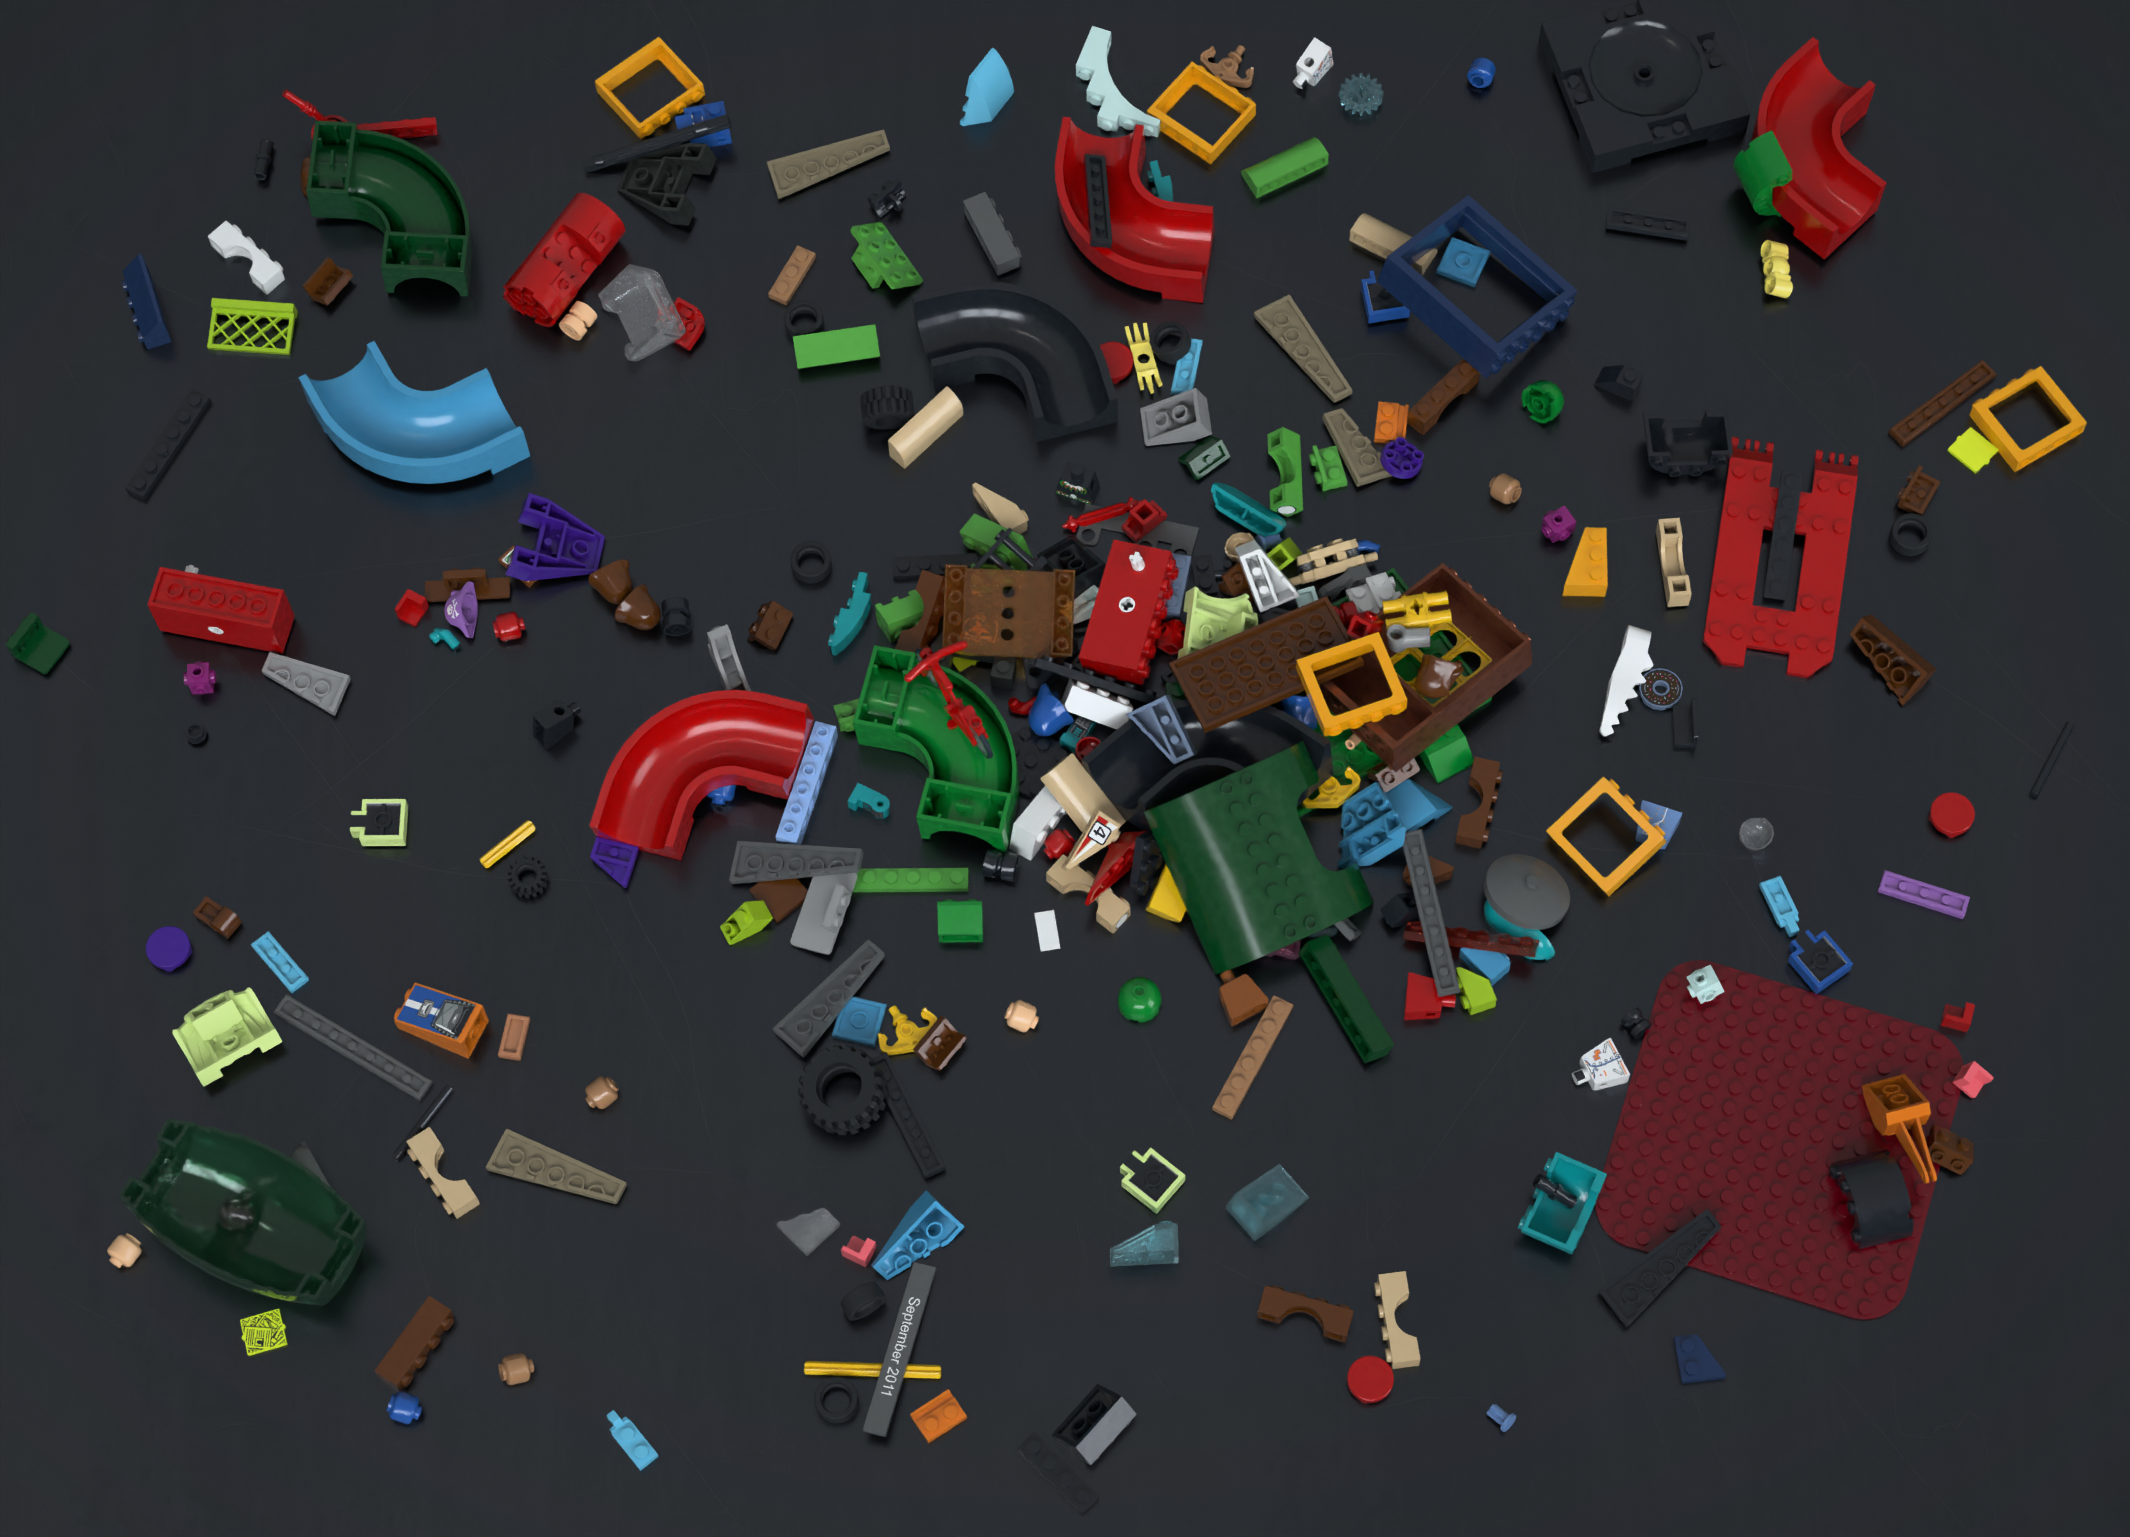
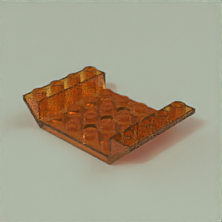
M945 564L942 648L964 640L968 643L967 648L955 652L956 654L1042 658V655L1052 658L1072 656L1075 570L1054 569L1053 572L972 569L967 568V565ZM1009 586L1014 589L1015 594L1013 597L1007 598L1003 595L1002 590L1005 587ZM1011 608L1014 616L1011 619H1005L1002 616L1003 609ZM1004 629L1012 631L1013 638L1011 640H1004L1001 637V632Z

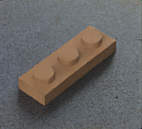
M797 245L769 291V298L788 305L814 262L816 253Z

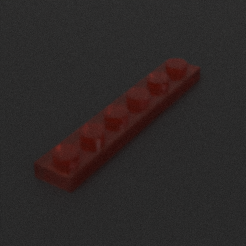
M1408 922L1404 930L1403 939L1425 942L1421 922ZM1445 927L1449 946L1534 958L1539 949V940L1528 936L1520 938L1506 933L1492 934L1485 930L1470 931L1463 927Z

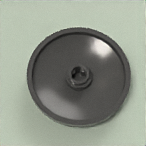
M1525 854L1502 856L1491 864L1485 875L1483 886L1489 904L1502 918L1516 926L1532 930L1553 927L1563 919L1569 908L1570 893L1565 880L1552 866L1536 857Z

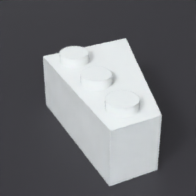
M1255 540L1235 548L1253 599L1260 612L1300 597L1293 584Z
M1073 678L1069 679L1061 699V703L1068 712L1114 729H1118L1127 723L1129 717L1126 714L1133 710L1129 699L1122 696L1115 697L1104 689H1097Z

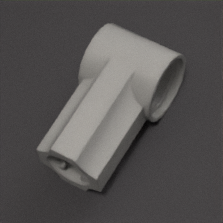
M1399 624L1390 626L1387 629L1389 649L1393 652H1402L1406 648L1430 647V627L1404 628V626Z

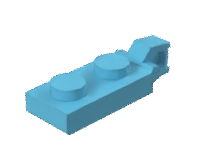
M1781 876L1761 882L1759 887L1780 928L1785 927L1789 937L1798 935L1799 927L1796 923L1799 921L1798 911Z
M614 1410L606 1415L613 1425L609 1429L613 1438L640 1471L659 1457L632 1421L626 1416L621 1419Z

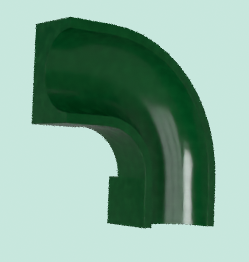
M315 121L306 190L312 217L357 219L369 222L382 231L384 243L381 271L386 292L394 293L395 286L407 279L431 278L448 283L459 292L460 296L469 297L473 258L471 229L464 199L451 175L431 155L403 139L380 132L359 130L357 123Z

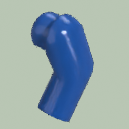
M1368 540L1357 541L1359 547L1356 548V551H1358L1357 555H1360V551L1364 550L1370 553L1376 551L1378 555L1381 545Z

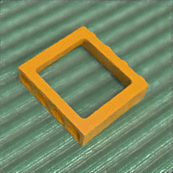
M657 37L595 80L597 93L640 139L651 135L655 129L667 124L672 117L684 112L683 108L698 102L705 95L703 83L660 37ZM659 60L687 91L640 123L612 93V90L653 61Z
M1191 62L1149 107L1147 115L1160 119V131L1209 164H1212L1256 115V104L1251 98L1240 94L1233 86L1225 84L1218 76H1213L1207 72L1203 66ZM1193 85L1200 86L1241 114L1213 146L1166 115Z
M2042 366L2035 370H2028L2018 380L2016 378L2012 379L2004 388H1997L1992 391L1987 398L1976 400L1972 404L1969 415L1992 445L1999 449L1998 452L2014 472L2083 433L2087 424ZM2037 381L2070 423L2027 449L2022 450L1990 412L1989 408Z
M1379 632L1296 660V670L1324 737L1339 735L1343 730L1349 728L1356 729L1361 727L1363 723L1369 721L1377 722L1386 715H1397L1407 709L1406 695ZM1374 651L1392 696L1343 714L1332 716L1313 671Z
M1603 776L1546 832L1610 896L1666 843V840L1663 837L1665 835L1664 831L1658 825L1653 827L1648 822L1650 817L1642 809L1638 812L1633 807L1635 802L1627 794L1622 796L1618 792L1620 787L1613 779L1608 781ZM1603 793H1608L1648 834V839L1608 877H1603L1562 835L1563 830Z

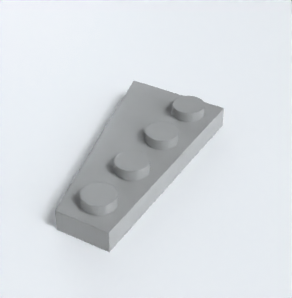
M269 652L262 668L264 675L334 716L351 679L347 674Z

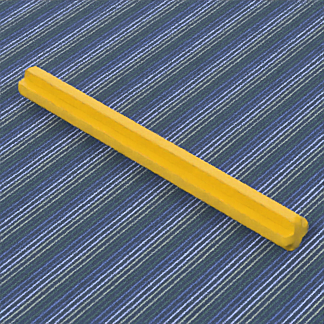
M806 1361L804 1372L806 1375L879 1377L883 1363ZM908 1364L904 1378L939 1379L941 1377V1366Z

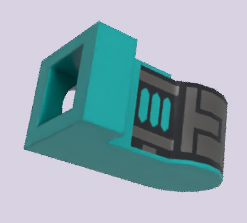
M1078 715L1073 725L1061 736L1060 745L1076 754L1075 749L1078 741L1084 737L1091 736L1097 722Z
M857 783L848 799V808L856 811L858 807H861L871 812L877 819L886 818L890 814L889 799L879 792Z

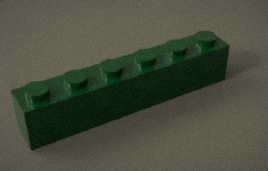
M1329 935L1307 941L1299 954L1364 1063L1386 1056L1394 1046L1392 1038L1386 1032L1380 1018L1376 1015L1369 1000L1360 989L1357 980L1354 979L1346 962L1339 954L1336 945L1332 942Z

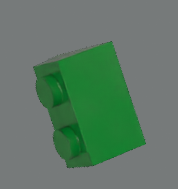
M1457 724L1418 754L1437 784L1472 766L1474 761L1466 737Z

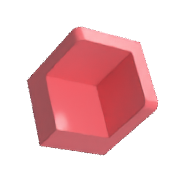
M1972 1061L1961 1067L1952 1083L1970 1098H1975L1982 1086L1992 1082L1994 1077L1975 1061Z
M852 1236L847 1246L841 1248L842 1256L866 1268L877 1249L876 1242L869 1238L864 1241L856 1236Z

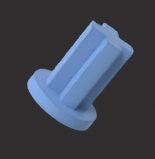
M1279 533L1266 537L1257 535L1255 541L1265 553L1266 549L1276 547L1282 543Z
M1493 1404L1487 1411V1415L1501 1425L1500 1430L1506 1432L1513 1425L1517 1417L1514 1413L1509 1415L1497 1404Z

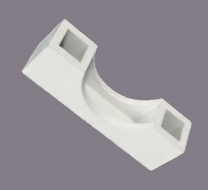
M225 221L208 235L211 246L225 259L231 256H244L253 261L249 272L252 282L266 295L285 280L282 272L284 270L277 261L273 262L270 260L267 252L263 249L259 250L250 237L247 236L245 238L235 224L231 225Z

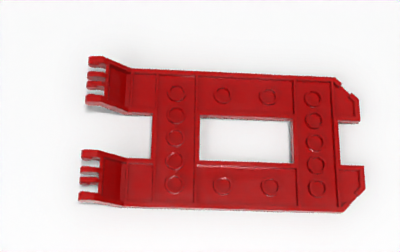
M1732 436L1733 455L1729 459L1703 642L1713 651L1721 665L1743 668L1746 648L1789 655L1786 675L1808 678L1817 670L1832 662L1858 478V456H1850V466L1843 465L1845 456L1843 453H1839L1838 462L1834 464L1835 452H1831L1828 458L1829 463L1821 462L1823 450L1816 449L1813 464L1812 492L1800 493L1795 534L1805 536L1795 612L1767 608L1752 604L1763 529L1773 531L1779 488L1769 487L1774 443L1767 442L1765 447L1766 453L1758 452L1760 447L1759 440H1755L1753 451H1750L1751 439H1746L1744 444L1745 450L1737 449L1739 438Z

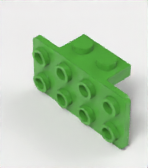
M875 222L852 226L850 232L859 243V246L851 259L872 289L879 288L883 279L891 289L910 287L922 283L923 279L883 223Z

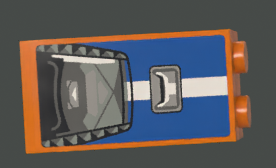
M414 983L412 989L409 988L404 997L405 1002L402 1007L396 1010L394 1015V1022L398 1029L469 1059L489 1022L483 1005L418 983Z

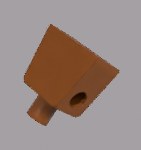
M1230 969L1220 975L1224 985L1219 988V997L1231 1027L1267 1008L1269 999L1247 974L1236 978Z

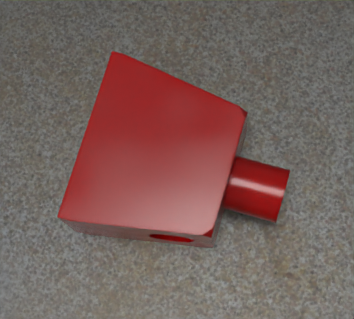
M1408 973L1404 1020L1440 1018L1442 1006L1455 1008L1456 994L1438 997L1434 978Z

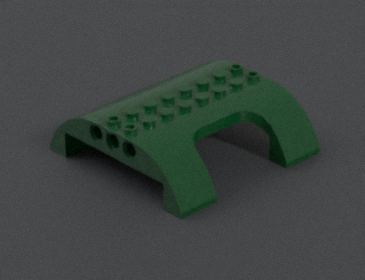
M1303 741L1176 799L1143 812L1215 974L1233 969L1279 950L1340 922L1374 903L1357 862L1336 871L1326 869L1317 859L1297 812L1298 799L1307 788L1321 781Z

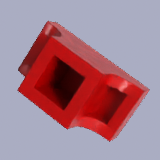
M1144 499L1129 511V517L1121 528L1137 543L1167 518V513L1153 500L1148 502Z

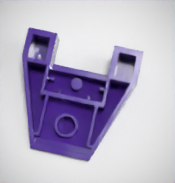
M528 493L522 504L518 522L538 529L533 550L516 545L509 557L505 575L523 581L587 575L598 570L605 536L551 500Z

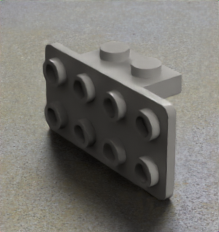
M856 873L816 876L812 878L790 940L793 946L826 955L832 952L858 878Z

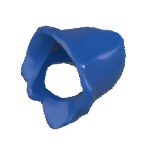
M1046 683L1042 684L1028 712V722L1035 734L1050 736L1057 733L1064 726L1072 724L1074 719L1059 700L1058 693L1051 692Z
M1293 695L1279 701L1281 711L1298 719L1311 729H1316L1317 718L1308 697Z

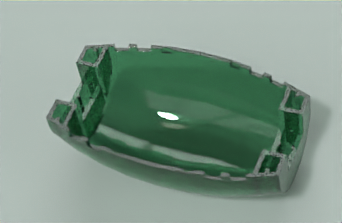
M167 1119L156 1136L159 1148L139 1179L130 1176L118 1194L121 1202L135 1218L160 1242L183 1259L208 1274L236 1287L262 1296L293 1303L324 1306L330 1302L346 1282L362 1251L367 1234L365 1220L347 1201L337 1194V1191L329 1187L319 1176L280 1151L234 1132L221 1131L217 1127L210 1126L209 1128L197 1125L195 1122Z

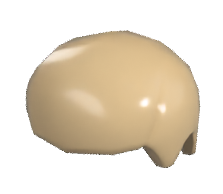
M1235 533L1227 539L1224 549L1229 559L1239 562L1235 548L1255 540L1250 533Z

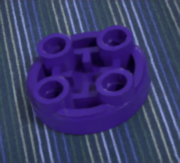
M1398 437L1396 440L1387 443L1380 455L1383 468L1392 476L1401 479L1414 477L1422 467L1424 458L1423 452L1407 442L1403 437Z
M165 926L155 930L149 936L146 943V954L150 962L154 966L168 972L181 966L192 953L191 942L187 934L175 926Z

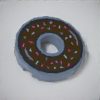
M1662 668L1652 669L1643 676L1646 682L1640 684L1639 694L1642 701L1648 707L1662 711L1672 707V705H1676L1681 699L1682 683L1672 671ZM1663 686L1666 688V692L1660 694L1656 692L1655 687Z

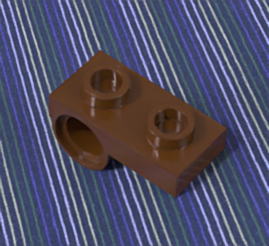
M207 896L192 912L196 918L227 939L242 923L232 910L225 906H220Z

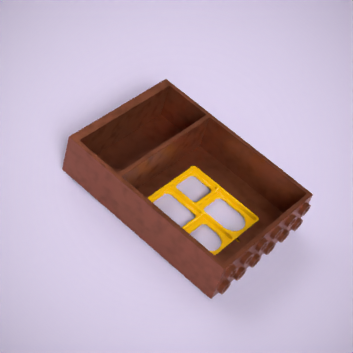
M1444 563L1436 567L1398 598H1401L1403 595L1421 594L1424 591L1427 594L1447 591L1449 604L1430 607L1428 611L1434 612L1450 609L1452 623L1433 625L1430 629V636L1440 630H1449L1457 637L1456 645L1443 655L1441 659L1451 661L1462 652L1470 651L1476 653L1481 658V664L1468 677L1460 674L1456 679L1458 684L1449 691V696L1442 697L1433 704L1429 703L1414 688L1413 685L1415 684L1416 677L1412 681L1407 682L1397 674L1407 698V709L1397 715H1386L1377 722L1369 721L1363 723L1361 727L1356 729L1349 728L1395 772L1532 665L1530 637L1524 632L1521 633L1510 619L1507 620L1502 616L1497 607H1492L1487 603L1486 598L1481 593L1477 594L1469 582L1459 578L1456 571L1451 567L1448 568ZM1382 609L1377 613V618L1384 621L1381 627V638L1392 664L1395 665L1408 654L1413 655L1421 663L1422 656L1425 654L1418 647L1406 648L1402 652H1393L1389 649L1385 619L1403 617L1406 613L1402 611L1384 614ZM1374 651L1361 655L1364 660L1363 666L1319 684L1328 709L1335 716L1392 696Z

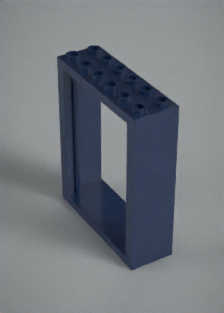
M1469 195L1388 255L1377 280L1380 285L1485 378L1489 377L1492 373L1494 375L1497 374L1505 363L1510 364L1515 359L1516 354L1525 352L1530 343H1536L1545 331L1550 332L1559 320L1561 322L1564 321L1570 313L1568 311L1569 308L1576 301L1574 297L1577 293V290ZM1461 227L1548 302L1499 342L1492 339L1411 267L1412 264Z

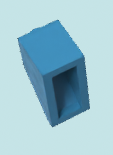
M1463 947L1460 949L1459 958L1475 974L1489 979L1491 986L1509 972L1510 959L1505 953L1499 952L1496 948Z

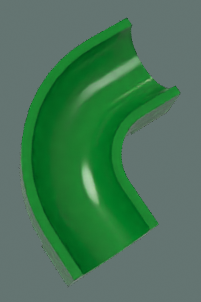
M874 645L853 720L858 743L860 745L909 754L918 759L927 768L929 778H926L916 816L921 838L930 840L931 835L939 831L962 832L987 841L996 850H1001V853L1005 854L1017 814L1020 781L1012 737L999 710L975 684L955 671L941 666L953 684L952 692L955 697L961 698L964 706L972 705L977 716L982 719V726L989 736L987 741L993 753V757L988 759L982 754L977 745L972 746L970 740L959 726L953 730L948 729L947 722L952 717L944 709L947 702L941 690L937 689L927 676L923 677L920 673L911 682L904 680V676L919 663L914 652Z

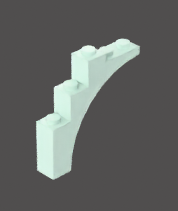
M1092 26L1076 63V76L1083 80H1091L1086 90L1087 101L1093 105H1101L1097 115V126L1106 131L1117 132L1119 126L1127 130H1135L1136 124L1144 125L1145 135L1158 137L1160 133V119L1147 115L1130 104L1113 83L1107 64V56L1111 46V31Z

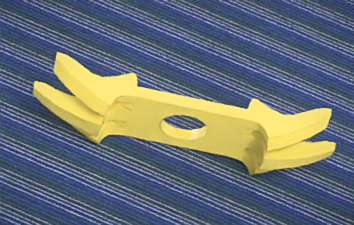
M1147 322L1143 323L1145 338L1143 341L1137 323H1133L1135 342L1132 340L1129 326L1125 327V332L1133 355L1140 390H1144L1142 377L1145 376L1147 388L1150 394L1154 393L1151 375L1154 374L1158 387L1163 385L1149 343L1150 337ZM1141 354H1146L1150 360L1147 363H1140L1137 358Z

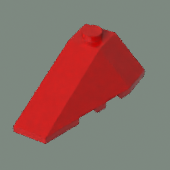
M1146 831L1124 832L1115 842L1111 841L1108 845L1109 850L1089 890L1085 905L1089 906L1132 868L1136 837Z

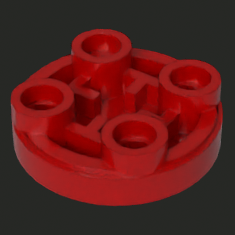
M1119 342L1101 344L1100 348L1105 357L1112 382L1116 384L1127 377L1132 371V352L1126 345Z
M1953 792L1938 796L1933 801L1929 812V820L1933 826L1951 838L1966 832L1971 827L1975 817L1972 803L1965 796Z
M1361 1357L1349 1368L1347 1375L1349 1390L1362 1403H1374L1383 1400L1388 1396L1393 1387V1371L1389 1364L1379 1357Z

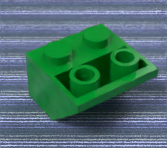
M945 899L942 902H937L939 942H983L982 901H977L976 899H967L965 901Z

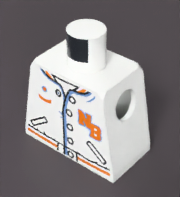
M1314 37L1296 64L1297 76L1293 83L1298 88L1303 89L1306 83L1315 86L1332 67L1331 47Z
M1611 1038L1584 1054L1579 1062L1581 1069L1572 1073L1576 1085L1588 1081L1594 1091L1627 1083L1630 1076Z

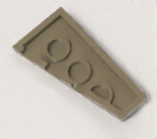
M1343 408L1323 414L1322 419L1357 487L1392 476L1381 464L1380 451L1377 452L1367 436L1364 437L1360 433L1359 427Z

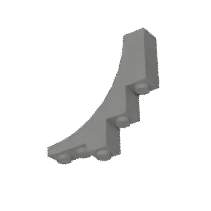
M728 625L714 627L710 632H707L709 640L708 649L720 674L724 690L751 691L741 667Z

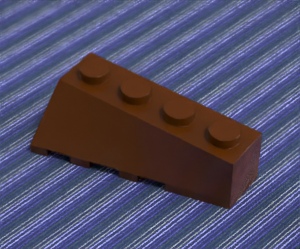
M1872 614L1862 617L1850 632L1851 637L1865 656H1868L1873 662V667L1876 671L1880 672L1887 681L1886 684L1890 690H1893L1898 696L1902 706L1925 685L1936 671L1933 665Z

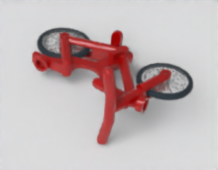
M962 640L943 647L934 653L930 647L923 650L916 649L915 654L919 663L904 676V680L911 682L920 673L923 677L927 676L931 683L941 690L947 702L944 709L952 717L947 722L948 729L953 730L959 726L970 740L972 746L977 745L986 758L991 759L993 753L987 741L989 736L982 726V719L977 716L972 705L964 706L963 700L955 697L952 692L953 684L939 665L940 659L967 648L968 643Z

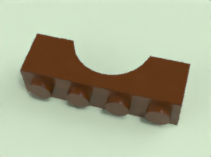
M1463 358L1408 411L1407 423L1421 435H1424L1438 421L1443 410L1455 397L1460 394H1467L1479 382L1480 373Z
M922 569L915 589L920 594L924 604L922 618L913 628L901 631L895 649L915 653L918 648L921 650L927 647L931 648L934 636L938 632L940 618L945 612V603L952 591V579Z
M1474 757L1469 785L1479 793L1482 803L1474 812L1461 815L1456 835V844L1481 849L1482 842H1487L1490 829H1486L1487 822H1492L1494 810L1490 809L1491 802L1496 803L1499 790H1495V785L1501 782L1503 773L1502 770H1499L1500 762Z
M1277 1285L1265 1286L1257 1318L1279 1324L1286 1316L1292 1313H1308L1319 1321L1324 1337L1346 1343L1354 1311L1350 1310L1349 1306L1344 1304L1332 1305L1327 1300L1318 1297L1311 1299L1298 1291H1293L1292 1293L1283 1291L1284 1289Z

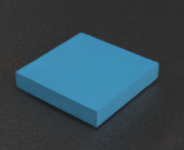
M1452 237L1436 274L1475 287L1489 258L1490 251Z
M853 996L838 1014L832 1038L875 1048L887 1004Z

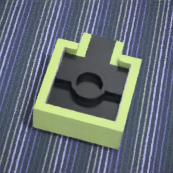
M362 799V811H351L350 833L352 837L359 838L362 846H406L408 803L406 799Z
M1151 1147L1143 1157L1134 1150L1120 1166V1173L1125 1176L1121 1181L1122 1187L1156 1214L1185 1182V1174Z

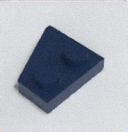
M1697 1334L1673 1338L1681 1384L1726 1378L1725 1371Z

